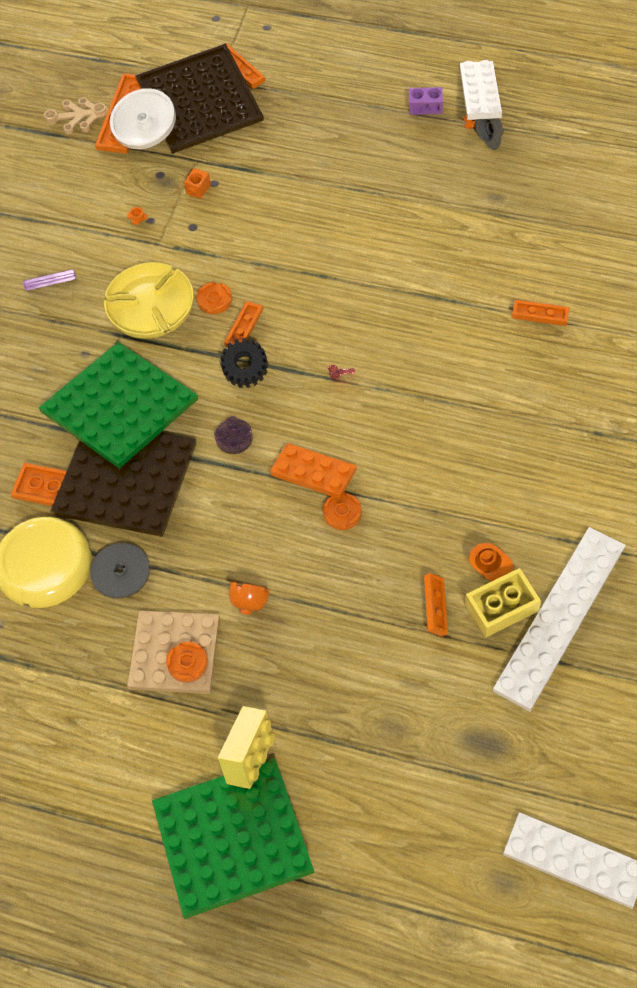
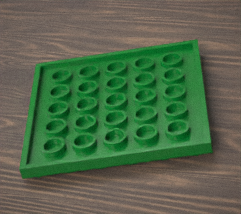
M117 342L39 407V410L46 417L120 469L198 400V395L120 342Z
M275 758L269 759L261 765L258 779L254 781L251 789L229 785L226 783L223 775L152 800L184 919L315 873Z

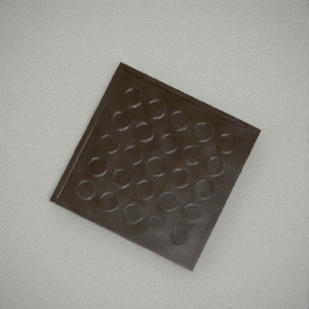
M226 43L135 75L140 89L159 90L166 94L174 105L176 112L175 124L170 134L165 138L172 154L264 121V116Z
M161 432L120 469L79 441L51 508V514L53 516L163 537L197 444L196 438Z

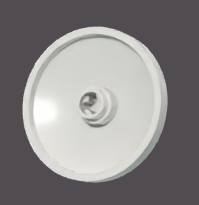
M140 89L124 96L114 107L110 117L111 131L117 141L125 147L146 149L155 146L163 141L172 131L176 120L175 108L170 98L159 90Z

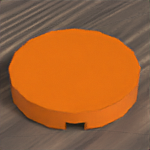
M210 282L198 290L196 301L203 312L219 314L231 305L232 294L229 287L225 284Z
M344 493L341 499L331 496L324 503L323 516L325 522L334 529H350L357 525L361 519L362 508L360 501L349 493Z
M181 642L176 647L174 646L170 649L166 665L169 674L175 680L192 682L198 680L205 673L208 667V658L205 650L195 642Z

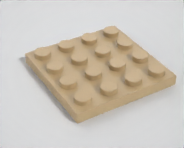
M139 611L127 685L128 689L211 694L220 616L217 614ZM181 642H195L205 650L208 658V667L205 673L198 680L192 682L175 680L169 674L166 665L170 649L174 646L176 647Z

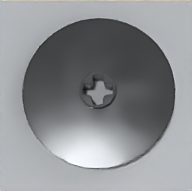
M127 543L113 544L104 548L96 555L90 568V577L94 587L101 594L110 598H126L137 593L146 584L150 574V565L145 553L140 548ZM121 568L123 572L119 573L117 569Z

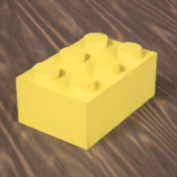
M520 568L466 594L465 606L485 638L539 612L541 604L540 598Z
M242 707L218 756L227 784L251 789L254 781L258 779L259 769L265 763L267 752L275 741V734H273L267 711Z

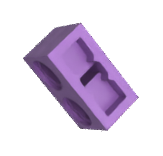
M443 87L409 88V115L443 114Z

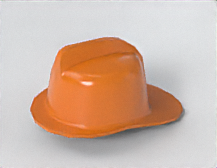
M491 543L478 544L469 554L471 566L491 582L514 571L513 561L509 556Z

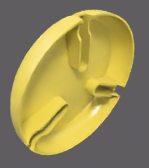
M156 262L142 263L124 270L112 280L105 293L107 300H104V307L111 323L122 333L139 339L159 338L175 331L186 321L193 307V288L187 276L179 269L174 271L171 265Z
M38 517L20 523L12 531L8 532L0 542L1 591L13 602L22 606L26 603L31 608L50 607L69 599L83 586L90 573L92 552L89 550L90 544L87 538L74 524L56 517Z

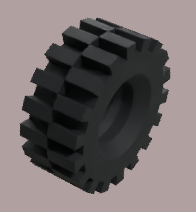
M242 338V342L236 339L233 345L230 342L228 349L224 348V355L220 357V365L224 376L228 382L231 381V384L234 386L237 384L239 388H243V385H246V388H251L250 384L256 386L258 384L257 381H262L264 379L263 375L267 374L268 360L264 349L261 348L258 342L255 344L252 339L247 342L246 338ZM249 357L251 365L248 368L241 369L237 366L239 358Z

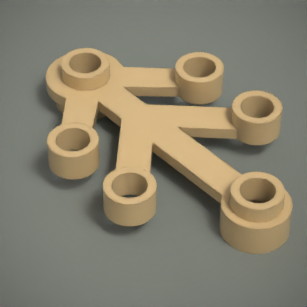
M85 97L78 100L79 107L73 104L71 100L66 99L62 102L63 109L66 111L72 110L73 112L57 114L55 110L49 109L45 111L44 118L50 125L56 124L57 120L72 119L63 126L65 134L70 135L74 132V127L87 116L90 117L80 123V129L82 132L90 131V125L97 118L107 116L108 108L103 103L93 104Z

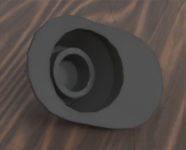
M498 118L476 119L475 128L478 136L492 150L498 149L504 132L501 121Z

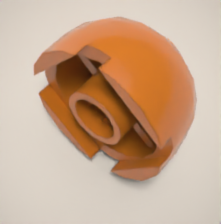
M231 582L229 599L234 607L240 609L239 613L251 615L252 611H259L266 605L270 589L245 583L238 585L237 582Z

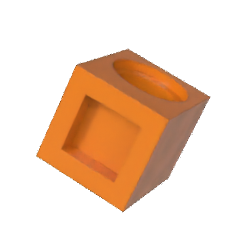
M194 168L184 181L186 194L201 199L211 185L209 173Z

